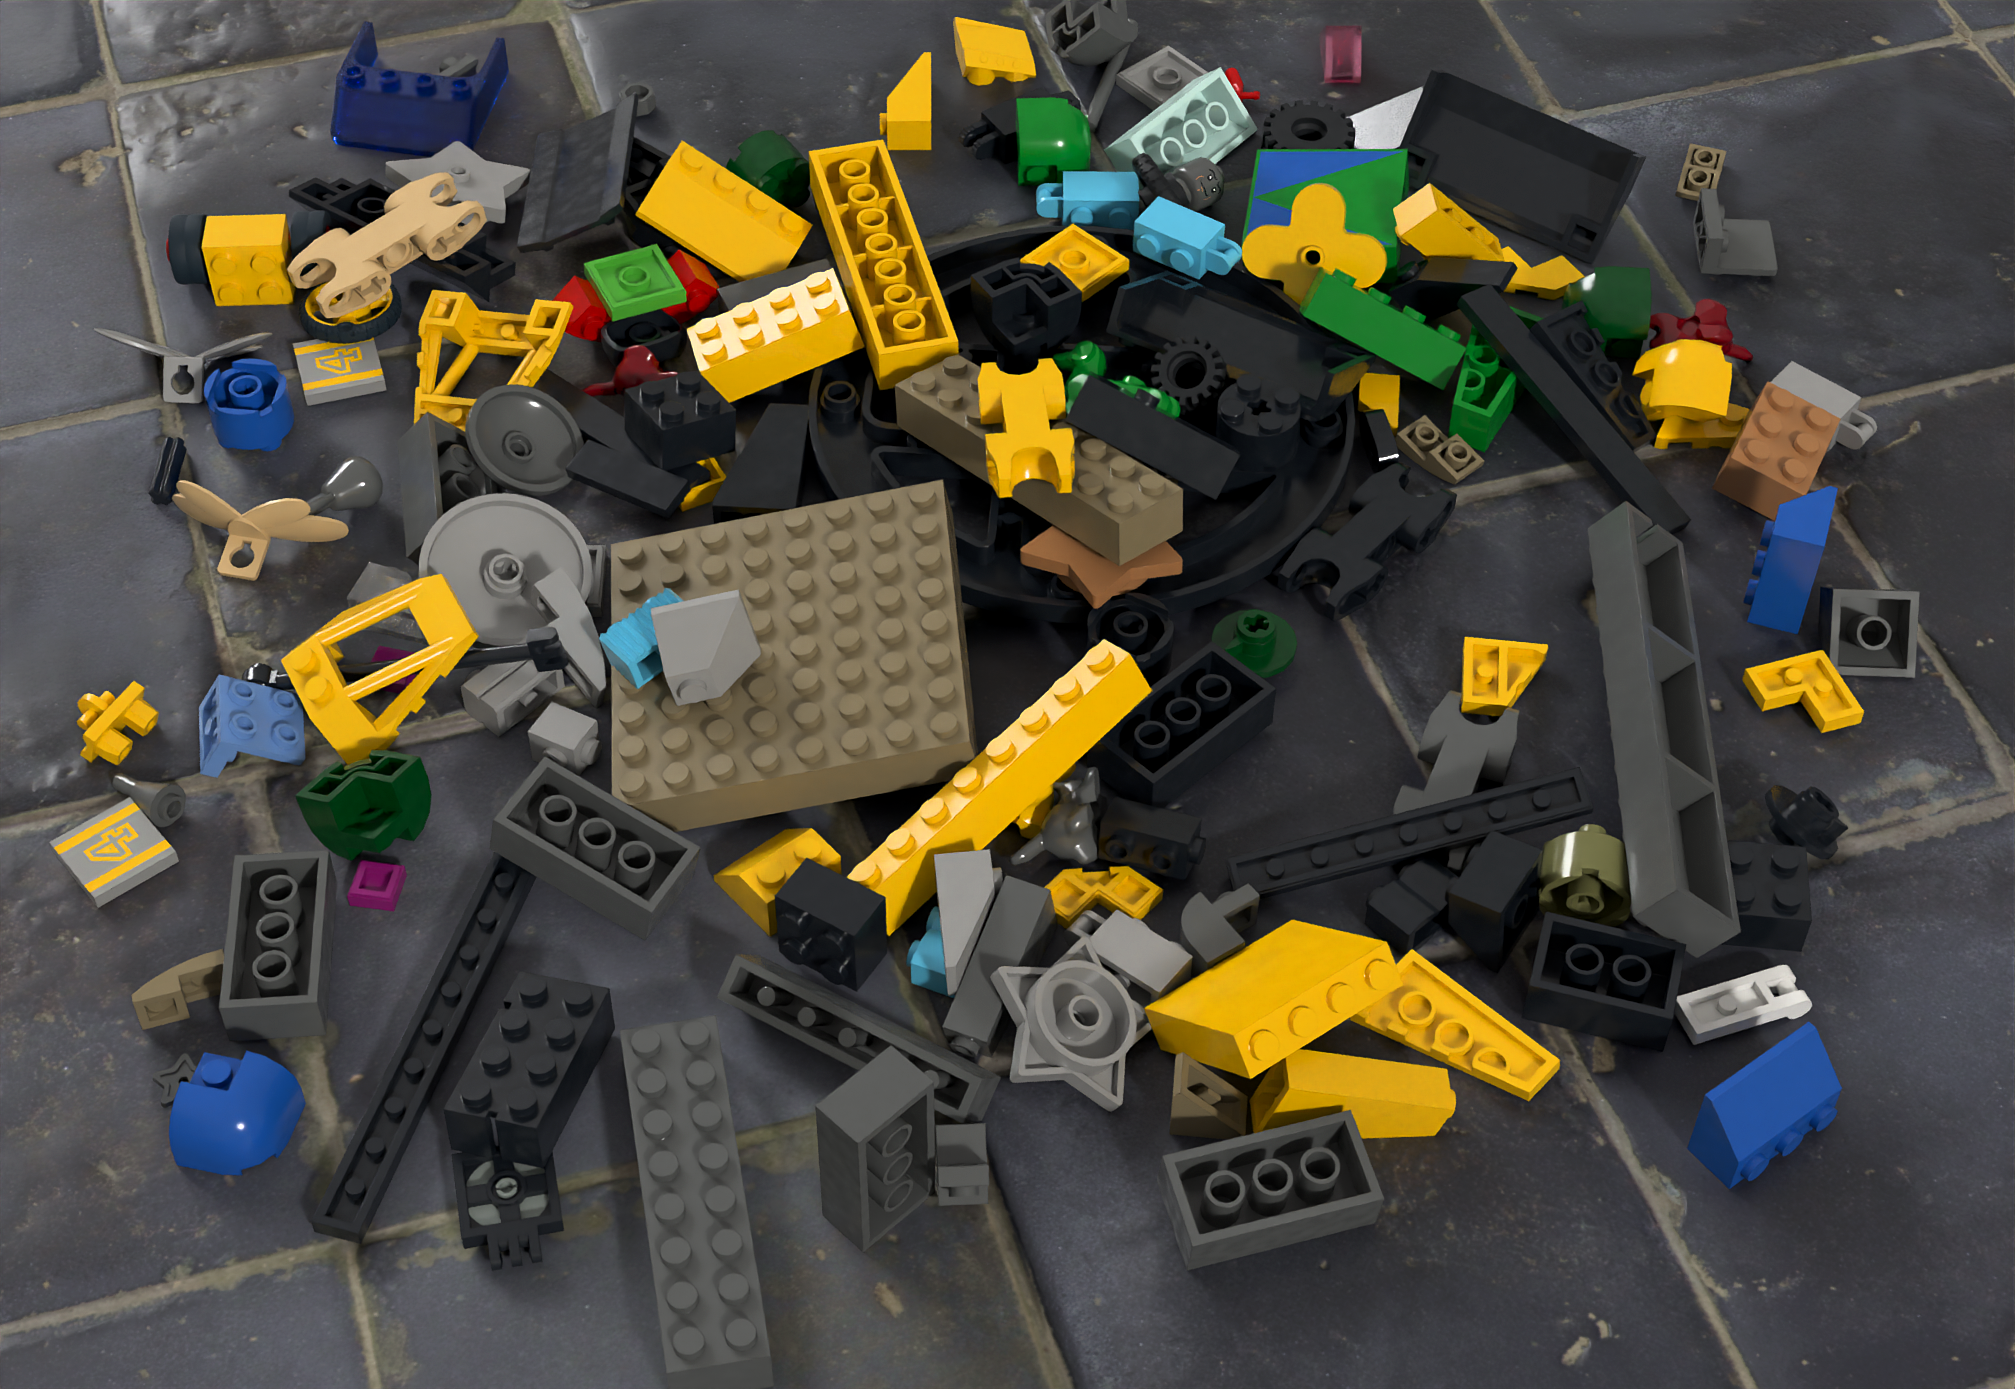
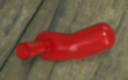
M1231 67L1225 71L1224 74L1241 102L1243 99H1260V92L1258 91L1243 92V81L1236 68Z

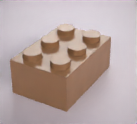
M1767 381L1749 410L1712 489L1775 521L1780 504L1807 495L1841 418Z

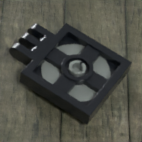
M496 1146V1153L493 1158L466 1152L451 1154L463 1248L488 1245L492 1271L502 1269L503 1258L501 1252L510 1250L512 1267L523 1266L520 1248L529 1247L532 1263L543 1262L539 1235L564 1231L553 1151L544 1169L502 1160L499 1146Z

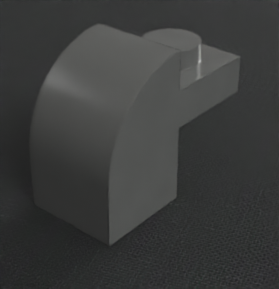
M1249 883L1234 892L1227 891L1221 894L1212 904L1201 892L1195 894L1186 904L1182 913L1179 944L1187 953L1193 956L1191 970L1193 978L1245 948V941L1238 933L1257 923L1260 895Z
M986 1123L935 1125L939 1206L989 1204Z

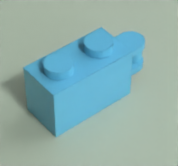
M1063 171V183H1044L1038 186L1036 190V211L1045 218H1062V226L1074 224L1076 226L1134 230V221L1139 215L1138 177L1135 172Z
M1158 196L1134 221L1133 252L1196 279H1200L1208 270L1219 275H1226L1242 258L1241 247L1236 242L1224 238L1225 224Z

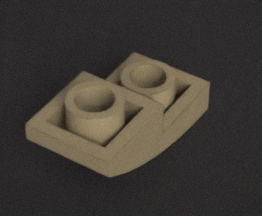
M1690 143L1675 196L1698 201L1701 188L1717 190L1727 151Z
M1425 415L1398 432L1395 437L1397 447L1410 459L1431 474L1452 484L1458 483L1483 466L1485 462L1458 434L1448 439Z

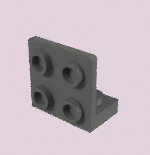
M1701 188L1693 220L1700 273L1776 276L1778 265L1770 222L1767 220L1724 219V205H1719L1716 189Z

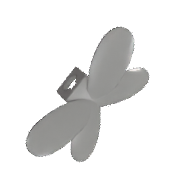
M94 328V331L104 337L164 358L163 400L167 403H202L204 395V364H206V361L255 351L263 347L262 345L255 344L273 335L269 332L248 335L191 357L172 348L150 343L114 330ZM180 366H188L187 372L193 376L195 382L192 391L184 395L177 393L172 383L175 375L180 372Z

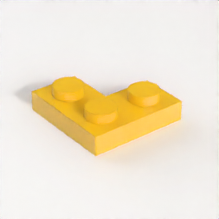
M1823 650L1745 669L1742 681L1761 711L1802 702L1821 733L1861 723L1864 710Z

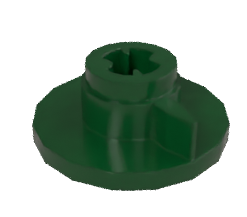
M1259 609L1239 610L1225 616L1215 626L1211 637L1212 642L1261 678L1271 677L1283 672L1293 662L1297 650L1295 631L1287 621L1272 612Z

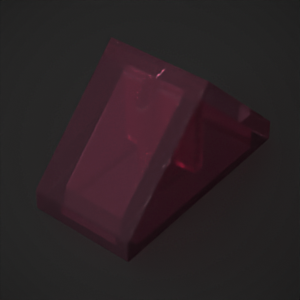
M1325 26L1320 32L1319 40L1325 83L1361 82L1362 26Z

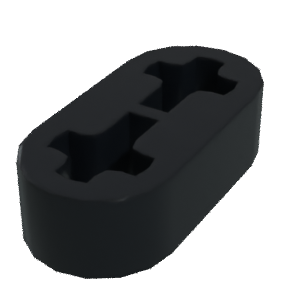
M1384 410L1362 411L1359 419L1360 435L1372 471L1376 474L1395 463H1399L1398 448Z

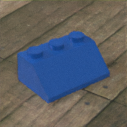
M1828 486L1780 504L1775 522L1766 520L1760 545L1766 546L1767 550H1757L1751 575L1759 576L1758 581L1749 579L1743 601L1744 604L1751 605L1747 622L1798 635L1825 547L1838 488Z
M1810 1022L1806 1023L1705 1094L1687 1149L1728 1189L1744 1178L1748 1181L1757 1178L1765 1170L1770 1159L1779 1153L1782 1156L1790 1154L1801 1143L1806 1133L1813 1128L1817 1132L1823 1130L1837 1115L1838 1111L1835 1109V1105L1842 1087L1817 1028Z

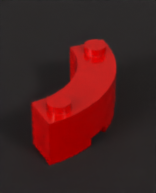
M679 249L667 261L686 290L687 302L662 308V310L682 324L706 310L718 297L717 288L720 287L706 264ZM574 275L552 301L571 302L573 305V310L565 329L566 333L581 339L601 342V329L612 320L590 282Z

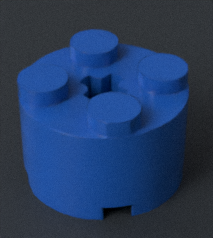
M253 358L231 362L233 368L222 373L220 368L214 371L205 383L204 396L219 445L224 448L242 450L261 449L262 451H273L280 447L282 439L291 430L295 418L284 374L282 375L278 372L276 365Z

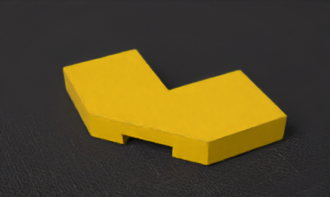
M1509 246L1501 249L1505 262H1514L1518 268L1504 292L1515 294V290L1518 289L1538 293V298L1554 300L1564 296L1569 283L1575 284L1579 279L1585 277L1563 255L1531 268Z
M1129 866L1109 867V871L1083 872L1082 868L1063 869L1044 887L1051 891L1058 924L1066 929L1085 910H1091L1097 903L1112 913L1118 909L1131 918L1142 920L1163 899L1162 888Z

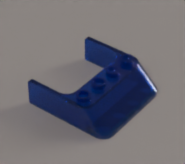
M364 21L336 76L330 127L333 142L346 147L432 157L453 142L459 141L473 151L509 73L505 39L496 37L480 72L467 78L374 68L373 65L378 57L373 23Z

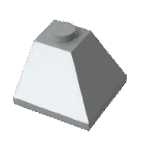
M739 589L651 608V617L664 675L677 706L721 697L761 655V647Z

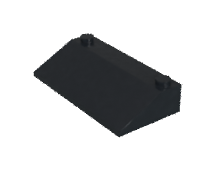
M1431 70L1399 146V149H1408L1410 186L1422 189L1431 183L1459 207L1589 264L1594 263L1632 191L1646 159V156L1443 70Z
M1169 271L1120 286L1106 332L1119 337L1118 342L1125 346L1140 348L1142 346L1156 353L1159 352L1162 355L1166 352L1163 346L1167 342H1169L1171 347L1177 345L1175 341L1177 337L1182 336L1185 342L1188 341V335L1196 336L1199 342L1204 338L1209 341L1211 346L1214 345L1218 349L1227 366L1229 380L1225 381L1235 384L1241 375L1254 374L1260 379L1274 381L1285 387H1292L1299 393L1300 418L1309 421H1317L1334 413L1376 359V354ZM1189 362L1185 364L1205 372L1204 367L1199 363Z

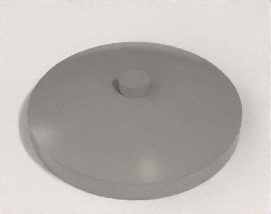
M496 493L474 497L461 502L436 521L428 532L421 548L418 579L442 574L448 580L479 635L471 647L481 649L517 644L527 637L528 629L543 628L548 625L531 604L533 584L560 567L567 573L577 587L585 604H587L592 583V562L582 535L574 524L557 509L528 496Z

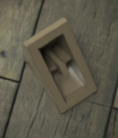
M1184 1052L1177 1054L1169 1134L1227 1140L1245 1136L1248 1096Z

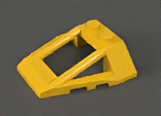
M432 290L419 322L418 335L422 339L421 352L417 353L420 383L419 387L415 389L414 424L429 412L465 431L468 413L477 399L451 397L450 394L479 352L524 357L507 385L533 387L550 365L561 342L573 310L571 302L535 299L530 315L482 311L477 308L467 293ZM442 337L463 348L435 388Z
M442 574L417 579L341 612L281 659V662L309 718L346 764L349 765L359 760L369 759L371 750H385L391 746L400 734L396 728L410 711L416 714L426 702L422 696L439 675L446 678L479 635L448 580ZM410 608L430 646L347 685L336 664L344 658L337 642ZM423 669L377 719L375 715L357 702V700Z

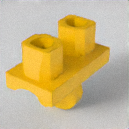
M133 681L116 700L109 691H105L100 697L87 693L77 702L78 708L83 715L77 720V724L80 728L87 730L83 734L86 746L81 751L80 756L92 762L99 755L103 759L119 765L129 754L133 745V741L120 733V731L126 725L141 736L147 735L157 723L159 712L143 700L145 690L143 686Z

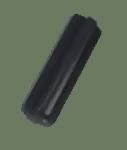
M167 437L162 443L148 492L151 496V502L156 505L160 503L168 505L172 502V496L176 490V483L178 482L187 450L184 446V440L180 437L176 439Z

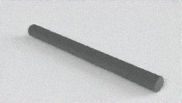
M1128 19L1130 23L1138 27L1137 21ZM1131 44L1108 61L1086 113L1091 133L1096 130L1115 84L1116 74L1120 72Z

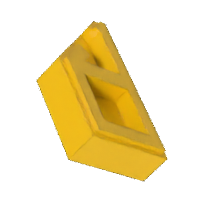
M1365 373L1359 381L1358 410L1362 412L1365 410L1383 409L1392 433L1396 436L1398 430L1400 375Z

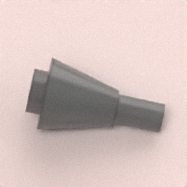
M124 773L117 774L113 779V788L131 797L142 812L158 827L170 826L180 818L184 811L186 795L184 790L178 785L138 781Z

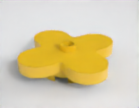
M1326 183L1311 184L1298 193L1292 205L1289 226L1273 224L1259 226L1248 234L1242 245V259L1246 268L1257 277L1281 280L1284 283L1283 292L1299 305L1320 267L1332 273L1337 268L1356 278L1357 280L1354 285L1359 288H1366L1375 284L1383 275L1387 265V255L1383 245L1373 236L1347 232L1345 229V200L1335 187ZM1311 250L1317 251L1320 255V262L1317 264L1309 263L1306 259L1307 252Z

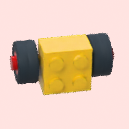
M323 210L295 212L291 222V236L286 214L232 216L177 214L172 216L170 221L166 253L175 281L182 285L210 283L216 306L294 304L296 286L291 282L287 268L293 259L315 239L333 230V225L329 213ZM310 263L302 269L300 276L307 274L318 264Z

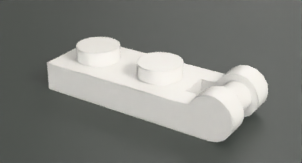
M1779 965L1677 996L1674 1013L1693 1045L1783 1017H1788L1789 1019L1801 1017L1811 1009L1812 1002L1805 991L1798 990L1795 986L1796 977L1789 966ZM1772 993H1778L1779 996L1774 997Z

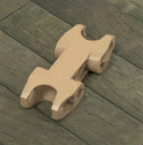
M448 172L431 174L410 182L391 194L385 202V215L352 235L342 228H335L315 239L290 263L287 268L289 277L297 288L307 289L324 282H329L320 290L316 301L320 312L326 318L341 317L364 308L381 298L390 288V274L421 255L425 254L429 259L438 261L461 249L480 231L487 221L484 208L478 201L470 200L446 207L452 202L458 192L454 184V178ZM444 184V189L441 193L431 198L433 190L437 186ZM474 213L472 220L467 225L458 226L464 218ZM310 263L318 264L307 274L300 276L302 269ZM344 293L342 299L337 304L329 306L330 301L335 296Z

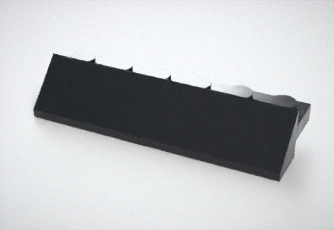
M315 177L290 189L289 197L307 211H327L333 226L342 228L352 235L385 215V202L396 190L371 178L356 185L343 178L329 184ZM460 222V223L458 224V226H464V225H466V224H464V223H462V222ZM481 231L474 235L461 249L442 260L434 261L423 254L410 262V264L487 302L490 300V289L515 276L516 262L486 248L487 234Z

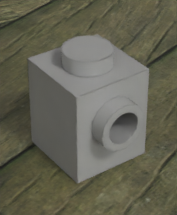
M554 702L548 705L528 730L532 760L540 763L545 756L578 776L582 774L588 765H593L601 753L602 742L599 738L597 720Z

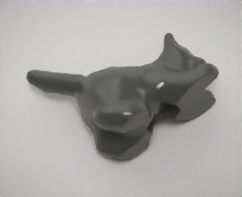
M1088 768L1084 779L1070 780L1066 783H1053V789L1059 794L1057 805L1047 813L1040 832L1010 857L1009 862L1012 865L1029 862L1045 850L1060 860H1074L1081 865L1089 864L1098 859L1100 834L1095 824L1103 819L1108 808L1107 798L1102 796L1100 791L1098 768Z

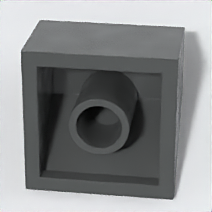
M1820 587L1818 631L1821 647L1839 675L1915 678L1919 591Z

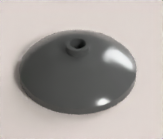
M509 384L498 386L486 391L476 400L466 419V440L474 460L491 479L501 486L517 493L541 496L555 493L566 487L573 480L568 477L566 467L584 446L582 435L571 414L548 394L524 385Z

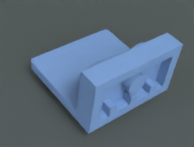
M219 674L199 706L200 774L218 778L226 763L233 762L237 751L298 766L302 765L306 758L303 704L298 694Z

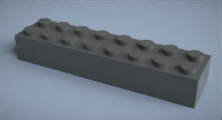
M716 1015L621 1029V1044L669 1389H762L773 1387L770 1345Z

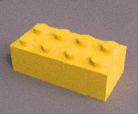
M833 268L825 272L814 273L807 279L791 286L775 289L767 296L750 303H741L734 307L733 310L713 318L702 319L696 325L687 328L700 374L729 403L865 347Z

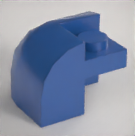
M246 1051L242 1060L204 1052L190 1083L181 1081L174 1098L170 1116L169 1140L176 1164L221 1175H242L243 1169L259 1165L272 1155L278 1158L287 1146L306 1105L302 1088L295 1076L281 1064L266 1056Z

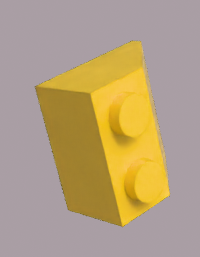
M812 828L785 829L713 876L714 881L771 937L777 933L775 895L801 863L808 858L842 875L841 856Z

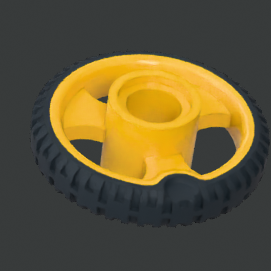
M329 282L321 283L310 289L304 295L299 305L300 321L307 333L316 339L339 344L357 343L383 334L396 324L402 312L401 297L393 284L390 285L386 294L368 306L341 317L332 318L333 324L321 321L314 316L315 311H320L316 297L320 290ZM344 293L335 296L330 301L329 306L337 304L342 299ZM385 307L380 313L372 317V309Z

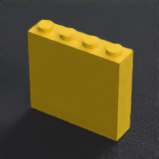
M1290 920L1146 1006L1144 1010L1161 1050L1176 1055L1184 1052L1197 1062L1251 1079L1403 985L1387 941Z

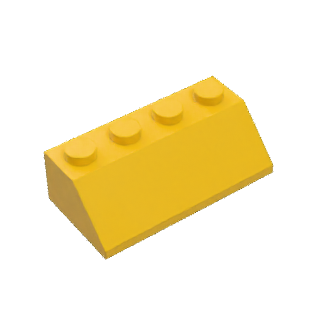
M681 141L635 214L739 282L786 270L813 226L684 141Z

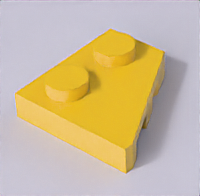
M1728 403L1726 417L1705 423L1677 415L1664 419L1654 447L1667 449L1669 443L1691 442L1692 449L1709 448L1711 446L1731 448L1750 409Z
M1465 637L1462 657L1461 713L1502 716L1505 709L1511 708L1545 662L1548 644Z

